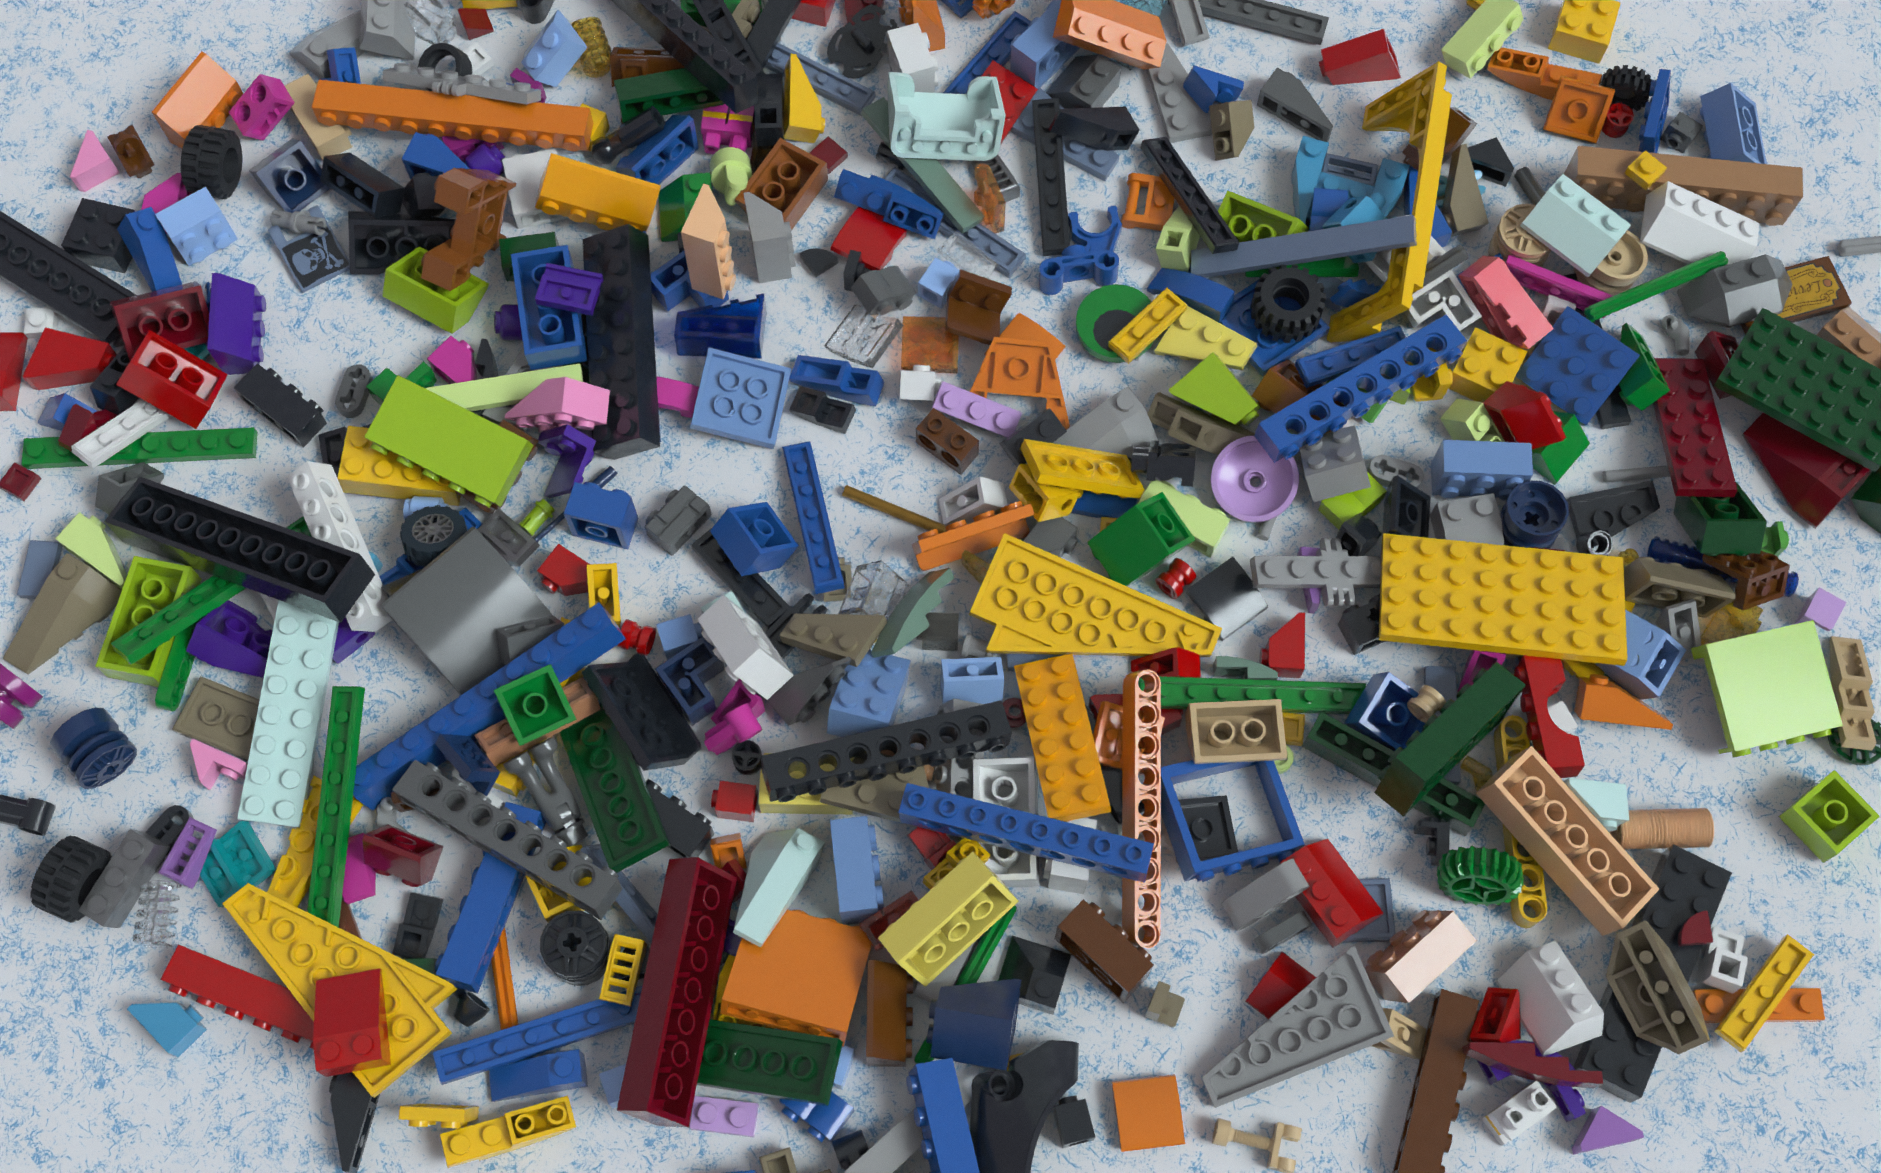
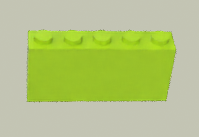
M397 375L364 436L372 442L370 448L383 455H387L389 451L398 455L396 461L411 469L414 464L424 468L423 475L437 482L440 477L449 481L448 487L464 495L466 490L475 494L474 500L490 508L492 503L499 507L502 506L534 446L527 439Z

